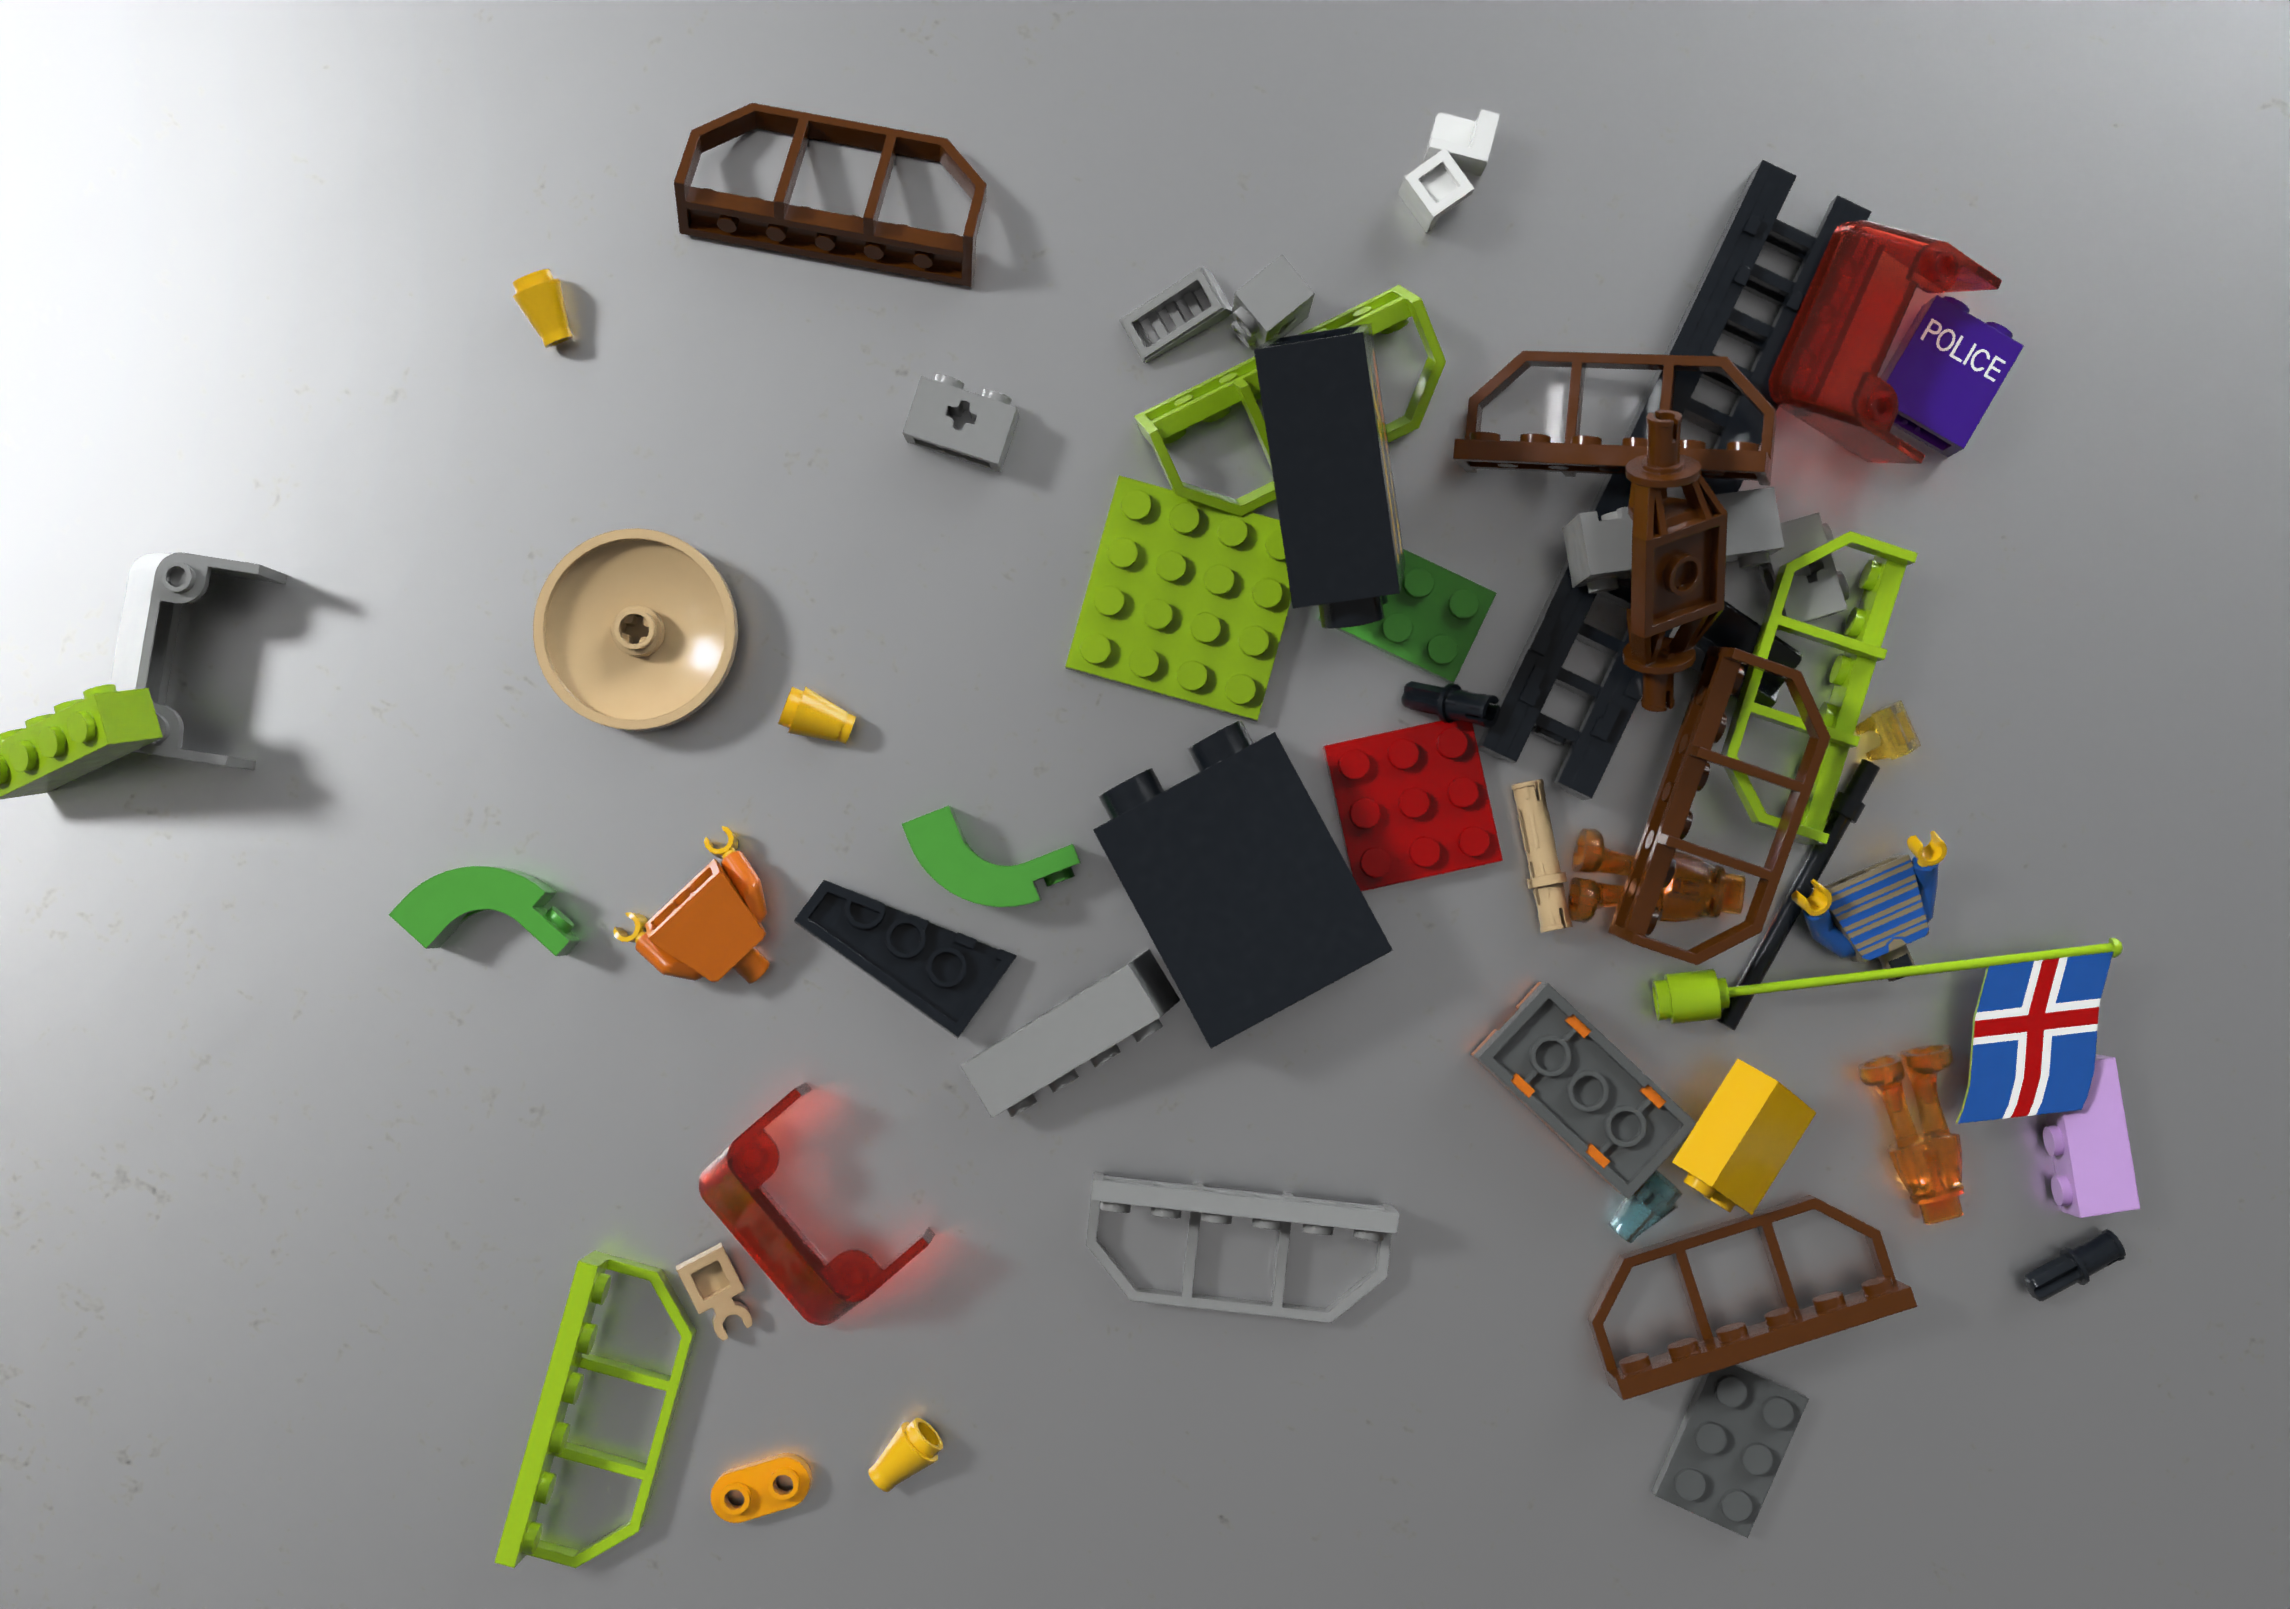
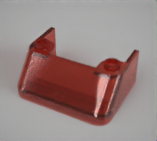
M1868 220L1842 223L1836 228L1770 374L1769 391L1773 401L1779 407L1867 462L1921 464L1925 454L1890 433L1898 413V397L1893 387L1879 378L1878 373L1917 287L1930 294L1996 290L1999 288L2002 280L1948 242Z
M805 1082L794 1088L738 1136L703 1170L699 1178V1192L705 1203L801 1316L814 1325L823 1326L834 1323L873 1294L924 1250L932 1241L935 1233L928 1227L883 1267L871 1254L861 1249L845 1250L829 1263L824 1259L762 1186L776 1172L780 1163L778 1145L766 1129L812 1090Z

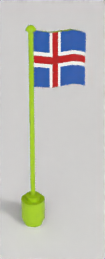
M2109 938V943L1735 987H1728L1725 978H1717L1714 969L1665 974L1664 980L1652 982V991L1658 1021L1670 1020L1671 1024L1720 1019L1721 1008H1729V997L1986 968L1973 1017L1968 1086L1962 1109L1955 1122L1960 1124L2082 1110L2095 1070L2099 1004L2111 959L2118 957L2122 953L2123 946L2118 939Z

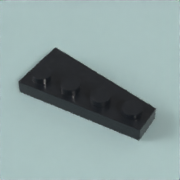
M823 880L794 919V922L957 1039L1017 957L1015 954L993 948L978 942L974 938L937 926L926 919L913 914L909 915L886 906L880 901Z

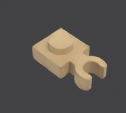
M722 1243L675 1266L698 1314L713 1308L712 1323L714 1331L722 1341L728 1339L726 1329L723 1326L726 1317L738 1315L742 1318L746 1328L752 1326V1318L748 1308L743 1303L734 1301L732 1298L745 1291Z

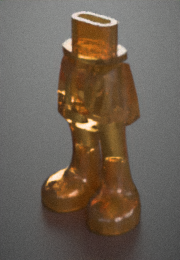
M1583 828L1578 835L1574 848L1572 870L1581 873H1608L1628 876L1635 855L1610 850L1604 846V838L1600 831ZM1675 851L1673 859L1676 861L1674 876L1666 888L1662 887L1656 905L1659 909L1658 920L1681 922L1705 917L1718 918L1720 913L1741 914L1746 882L1744 875L1725 873L1723 866H1714L1700 858ZM1573 877L1569 884L1568 893L1571 920L1586 923L1595 916L1597 909L1617 907L1624 885L1605 884L1592 879Z
M1939 1044L1911 1048L1901 1051V1058L1896 1055H1884L1861 1063L1858 1066L1860 1080L1866 1086H1873L1880 1094L1891 1123L1895 1143H1892L1887 1148V1152L1899 1178L1910 1194L1911 1203L1919 1204L1923 1223L1934 1224L1962 1216L1963 1211L1959 1195L1964 1193V1186L1960 1184L1962 1183L1960 1136L1950 1132L1937 1092L1938 1072L1948 1068L1953 1063L1954 1058L1950 1045ZM1905 1072L1910 1080L1918 1107L1923 1132L1920 1134L1917 1133L1903 1090L1902 1080L1905 1077Z

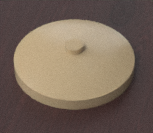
M639 528L621 529L588 539L565 555L555 566L545 581L537 600L533 620V640L535 653L544 677L558 697L571 709L583 717L607 727L628 731H648L667 727L688 718L706 705L717 693L734 661L738 641V619L733 597L725 580L702 553L679 538L663 532Z

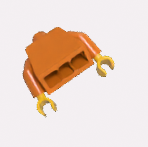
M721 826L728 835V843L724 848L715 849L707 836L704 840L705 847L715 857L723 859L721 865L717 860L713 859L649 921L640 913L626 912V916L635 923V930L632 935L629 936L621 927H614L613 932L616 939L622 942H635L636 951L663 975L694 981L705 977L715 983L733 968L751 984L757 981L770 965V962L755 948L766 935L761 922L767 914L761 879L744 853L737 851L739 842L737 836L728 827Z

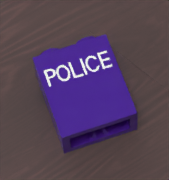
M1936 295L1919 310L1863 408L1944 456L1950 457L1965 448L2024 345L2012 339L2013 334L2006 327L1995 322L1985 323L1969 314L1970 310L1963 302L1952 297L1945 296L1942 298Z

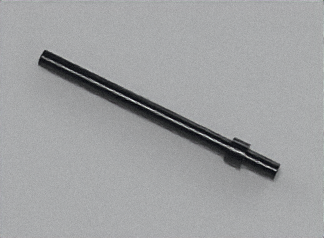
M1862 759L1845 791H1838L1830 808L1832 814L1823 831L1830 834L1827 844H1815L1736 986L1760 984L1763 981L1802 910L1792 900V893L1797 890L1806 898L1810 896L1813 891L1811 880H1819L1850 822H1857L1865 807L1862 800L1880 770V767L1874 763ZM1755 994L1730 997L1729 1008L1722 1010L1721 1018L1717 1019V1021L1735 1031Z

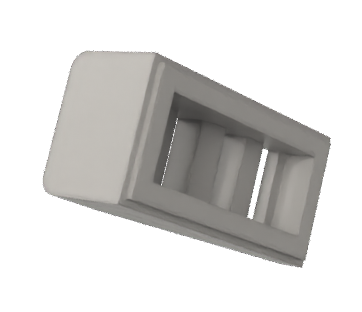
M1201 266L1119 321L1142 361L1148 363L1231 315L1232 306L1212 272ZM1200 288L1211 304V307L1206 310L1203 309L1194 294ZM1181 299L1185 300L1194 316L1189 321H1186L1176 303ZM1163 309L1167 310L1177 328L1171 333L1158 313ZM1147 318L1160 338L1154 344H1152L1140 323Z

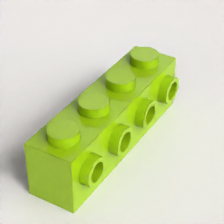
M115 684L96 686L83 691L84 699L71 700L54 706L55 714H46L25 721L26 728L1 733L0 800L48 793L163 738L149 688L117 691Z

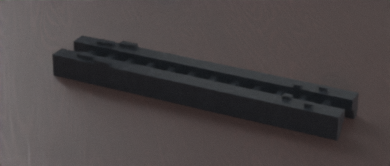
M1762 160L1751 173L1664 355L1718 356L1712 352L1721 333L1760 351L1751 371L1735 363L1733 364L1777 411L1872 211L1837 195L1831 201L1813 237L1776 219L1796 179V175ZM1764 245L1802 263L1793 281L1755 264ZM1742 289L1781 307L1772 326L1734 308ZM1663 370L1656 371L1625 438L1648 439L1647 415L1648 413L1655 414V411L1660 410ZM1677 371L1673 411L1681 413L1683 419L1719 435L1713 449H1726L1728 442H1751L1758 444L1760 447L1764 417L1723 372ZM1700 377L1739 395L1730 415H1726L1691 398ZM1606 475L1589 511H1597L1599 521H1602V515L1617 511L1621 507L1629 506L1631 481L1627 479L1626 475ZM1704 478L1715 495L1738 492L1744 481ZM1566 559L1497 705H1500L1498 719L1492 727L1485 728L1477 746L1479 751L1492 757L1516 763L1533 727L1532 733L1561 747L1565 743L1572 746L1554 784L1563 787L1566 790L1565 792L1581 800L1592 799L1632 713L1643 695V673L1632 670L1624 664L1622 654L1625 646L1629 644L1628 628L1623 639L1619 640L1584 623L1596 595L1625 609H1630L1631 589L1619 584V589L1589 594L1587 586L1573 588L1568 559ZM1673 628L1667 630L1664 637H1669ZM1575 639L1614 657L1601 685L1562 668ZM1554 684L1592 702L1579 731L1540 713Z

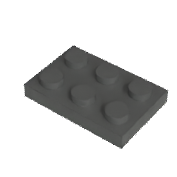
M1737 1364L1702 1375L1652 1488V1493L1663 1500L1748 1538L1809 1398Z

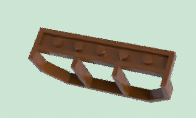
M750 103L691 130L674 180L679 232L681 234L969 287L972 286L975 274L976 238L986 203L987 184L947 138L757 103ZM756 128L794 135L773 201L718 192L708 188L691 187L703 152ZM809 138L882 151L863 218L855 215H843L816 210L806 206L789 205ZM896 154L940 162L972 199L963 236L914 228L904 224L878 221Z
M1522 351L1469 398L1465 439H1455L1453 459L1466 472L1477 473V469L1562 472L1566 477H1576V473L1626 475L1625 466L1630 460L1638 456L1647 455V439L1630 437L1623 438L1622 445H1602V439L1599 437L1580 435L1586 368L1663 370L1660 410H1673L1677 371L1723 372L1764 417L1761 451H1758V444L1751 442H1728L1726 449H1705L1706 443L1703 441L1683 439L1680 440V454L1692 457L1700 462L1703 478L1758 481L1760 485L1770 486L1777 414L1772 405L1728 357ZM1531 366L1572 367L1565 443H1551L1550 436L1532 433L1521 434L1520 441H1500V434L1481 432L1482 410Z
M1708 647L1609 928V933L1632 944L1699 965L1762 932L1830 740L1829 732L1801 671L1737 648ZM1741 664L1784 678L1810 736L1795 780L1711 751L1713 743H1717L1725 731L1727 716L1724 712L1730 695H1734L1742 683L1744 667ZM1708 762L1791 790L1764 868L1682 840L1688 834L1692 824L1693 813L1690 811L1696 791H1701L1707 782L1710 772V764ZM1676 849L1760 877L1745 921L1689 950L1647 937L1653 932L1658 921L1659 909L1656 905L1662 887L1666 888L1674 876L1676 861L1673 859Z
M1808 1195L1754 1212L1752 1215L1748 1214L1620 1255L1588 1317V1321L1608 1384L1622 1400H1626L1917 1307L1911 1287L1895 1279L1881 1232L1826 1202ZM1815 1209L1865 1235L1878 1277L1861 1283L1862 1290L1843 1296L1841 1291L1819 1295L1812 1300L1813 1306L1800 1310L1772 1222ZM1757 1227L1783 1308L1766 1313L1764 1315L1765 1321L1746 1327L1745 1322L1722 1326L1716 1330L1717 1336L1713 1337L1685 1250ZM1672 1255L1700 1342L1697 1341V1338L1681 1339L1667 1346L1668 1352L1649 1358L1648 1353H1639L1625 1357L1618 1362L1620 1367L1617 1368L1603 1324L1632 1267Z

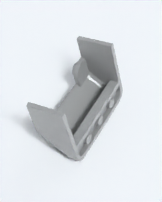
M182 552L149 553L141 556L133 563L129 571L110 684H115L117 691L149 688L163 738L133 752L255 770V760L181 749L184 734L183 721L174 709L165 705L182 604L194 603L205 594L209 586L211 573L285 585L287 575L260 564Z

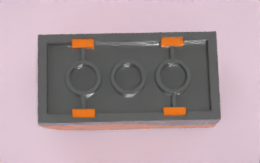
M1538 982L1515 1006L1518 1009L1500 1030L1494 1029L1471 1055L1598 1175L1621 1195L1630 1199L1693 1130L1696 1122L1549 983Z

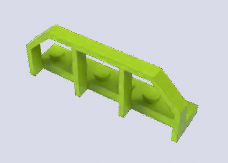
M1397 285L1300 333L1306 334L1371 323L1373 335L1379 332L1389 334L1405 327L1409 323L1408 318L1413 317L1428 357L1404 416L1386 424L1388 443L1420 427L1446 363L1422 299L1401 285ZM1255 356L1134 416L1142 435L1152 445L1169 485L1177 496L1238 516H1243L1275 500L1274 481L1237 499L1182 482L1165 444L1180 439L1186 434V428L1202 420L1208 423L1223 418L1231 411L1230 406L1242 401L1272 470L1265 420L1256 402L1257 399L1261 398Z
M1852 531L1842 534L1780 566L1752 653L1768 659L1777 629L1845 651L1844 655L1840 654L1836 658L1830 672L1829 681L1834 684L1829 703L1824 702L1819 709L1829 732L1830 740L1794 842L1803 845L1827 844L1830 834L1823 832L1849 748L1857 747L1860 737L1854 735L1876 662L1884 660L1887 649L1881 648L1906 566L1915 563L1918 554ZM1844 546L1875 555L1873 560H1869L1861 573L1859 588L1864 589L1859 607H1854L1848 616L1844 635L1782 615L1795 571ZM1748 666L1721 752L1725 756L1739 760L1737 754L1749 716L1808 734L1802 718L1754 702L1764 671ZM1724 767L1752 823L1777 830L1781 818L1766 813L1748 776Z
M595 1250L578 1261L494 1563L515 1568L526 1555L577 1568L636 1534L643 1527L697 1332L663 1269ZM606 1269L651 1282L681 1335L671 1376L589 1354L594 1345L598 1325L591 1323L596 1304L603 1305L611 1284L612 1277L605 1274ZM579 1367L666 1391L647 1464L567 1442L570 1424L564 1423L568 1404L575 1405L584 1381V1374L577 1373ZM554 1456L642 1480L631 1521L581 1550L540 1540L543 1524L536 1522L541 1503L548 1504L556 1483L557 1474L550 1472Z

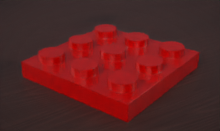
M1456 720L1452 723L1436 721L1323 746L1349 869L1361 891L1503 861L1472 723Z

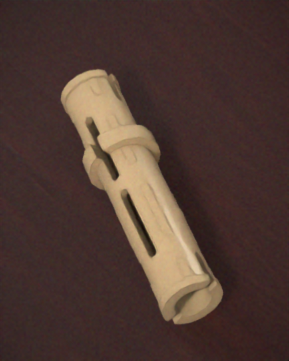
M1543 779L1514 784L1511 787L1517 806L1524 849L1529 865L1530 879H1526L1528 889H1533L1540 931L1542 933L1573 926L1563 884L1567 882L1566 872H1561L1545 798Z

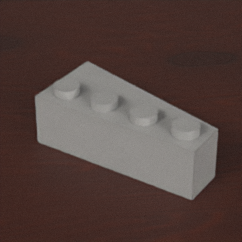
M1774 487L1716 495L1728 513L1726 562L1738 560L1740 569L1761 566L1770 563L1769 555L1785 548ZM1621 507L1617 511L1602 515V521H1599L1597 511L1579 513L1562 528L1573 588L1587 586L1589 594L1602 593L1619 589L1618 580L1631 578L1633 520L1628 514V507Z
M1148 949L1121 969L1109 973L1081 991L1080 994L1065 1000L1041 1015L1037 1020L1029 1022L961 1065V1068L992 1118L1005 1110L1013 1117L1037 1102L1033 1093L1049 1085L1052 1092H1055L1078 1078L1079 1076L1075 1071V1068L1090 1060L1094 1067H1097L1121 1052L1117 1046V1043L1133 1035L1136 1042H1139L1162 1028L1163 1025L1159 1018L1177 1004L1180 998L1150 949Z

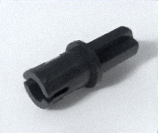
M1411 681L1404 686V694L1401 697L1404 707L1438 715L1439 719L1444 723H1452L1456 720L1490 728L1496 723L1500 712V705H1492L1499 702L1497 696L1462 690L1458 684L1449 683L1445 687Z
M2106 1229L2102 1234L2074 1249L2069 1247L2061 1249L2059 1257L2026 1274L2024 1283L2033 1298H2036L2038 1301H2044L2076 1283L2080 1285L2087 1284L2090 1281L2089 1276L2116 1261L2125 1259L2126 1252L2118 1237L2112 1231Z

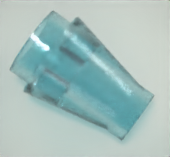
M1656 1170L1630 1199H1624L1609 1225L1623 1239L1632 1244L1639 1235L1678 1208L1675 1202L1682 1196V1193L1669 1179Z

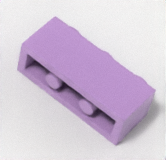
M2096 1054L2095 1070L2082 1110L2046 1114L2048 1126H2045L2043 1129L2044 1145L2048 1154L2053 1156L2056 1176H2053L2051 1179L2054 1200L2058 1206H2061L2062 1212L2079 1218L2141 1209L2116 1058Z

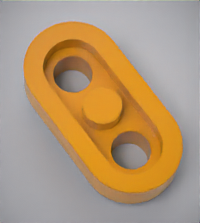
M783 1453L732 1468L724 1472L714 1484L711 1491V1504L715 1513L721 1519L730 1523H741L788 1509L801 1503L808 1494L812 1485V1472L808 1463L802 1457L792 1453ZM780 1475L790 1477L793 1481V1488L788 1491L781 1490L776 1484V1477ZM730 1490H738L743 1494L744 1503L742 1505L730 1503L727 1496Z

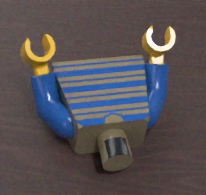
M1931 831V841L1927 846L1923 847L1917 836L1913 835L1907 840L1908 848L1915 855L1912 861L1909 855H1894L1825 886L1812 879L1813 891L1808 898L1799 891H1794L1791 895L1792 900L1803 909V915L1813 940L1840 958H1850L1854 962H1867L1878 957L1883 969L1915 966L1906 945L1929 934L1928 922L1933 918L1938 885V865L1947 854V846L1935 831ZM1904 977L1888 979V981H1895Z

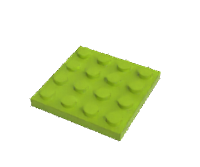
M1119 475L1065 668L1257 722L1291 603L1280 520L1253 512L1238 516L1177 496L1173 490Z

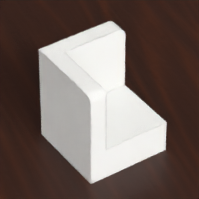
M1481 109L1477 120L1473 121L1439 112L1435 118L1424 161L1429 160L1446 148L1463 172L1481 176L1489 159L1500 114Z
M1444 148L1404 176L1398 195L1424 231L1428 232L1435 227L1441 215L1470 196L1475 188L1446 148Z

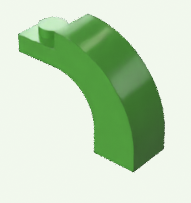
M946 806L902 824L912 851L925 871L939 885L952 894L976 904L993 907H1016L1041 901L1042 898L1035 881L1044 878L1046 886H1052L1074 877L1072 867L1081 864L1073 844L1019 865L1001 866L990 863L978 856L968 845L951 806Z
M470 866L435 875L414 888L389 914L426 949L440 948L464 921L486 910H495L509 915L555 956L568 955L581 941L571 932L575 925L565 914L553 906L549 910L544 908L557 893L553 888L527 873L502 867Z

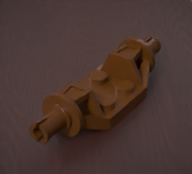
M1657 410L1655 414L1648 413L1646 420L1648 423L1647 455L1638 456L1630 460L1625 466L1626 477L1631 481L1628 514L1633 520L1631 608L1627 609L1629 644L1623 649L1622 658L1624 664L1630 669L1643 673L1641 705L1645 710L1652 712L1667 711V708L1672 709L1675 706L1674 673L1684 671L1694 664L1696 660L1694 646L1722 613L1725 601L1728 513L1701 475L1700 462L1692 457L1680 454L1682 414L1673 410ZM1681 486L1686 499L1667 497V488ZM1680 626L1674 638L1664 637L1667 630Z

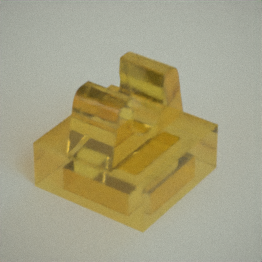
M1901 700L1872 713V716L1858 724L1855 729L1857 735L1864 734L1867 731H1875L1880 736V746L1866 753L1867 758L1871 761L1886 758L1894 760L1913 752L1921 746Z

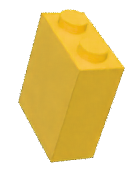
M1737 1058L1672 1163L1688 1173L1683 1182L1704 1195L1711 1202L1729 1213L1736 1205L1752 1215L1816 1115V1112L1779 1081Z

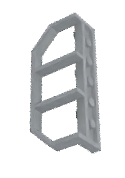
M1094 1172L1086 1246L1130 1301L1332 1323L1387 1278L1391 1235L1398 1233L1400 1213L1392 1204L1382 1203V1206L1296 1197L1293 1193L1283 1192L1282 1195L1205 1187L1202 1183L1186 1185L1104 1176L1102 1172ZM1131 1205L1151 1207V1215L1163 1218H1181L1182 1211H1190L1182 1292L1137 1288L1097 1238L1100 1209L1109 1212L1130 1213ZM1232 1216L1253 1218L1252 1226L1279 1230L1271 1302L1192 1294L1200 1217L1202 1221L1217 1224H1231ZM1291 1222L1303 1224V1232L1333 1235V1229L1337 1227L1354 1229L1353 1237L1378 1241L1375 1269L1327 1308L1283 1304Z

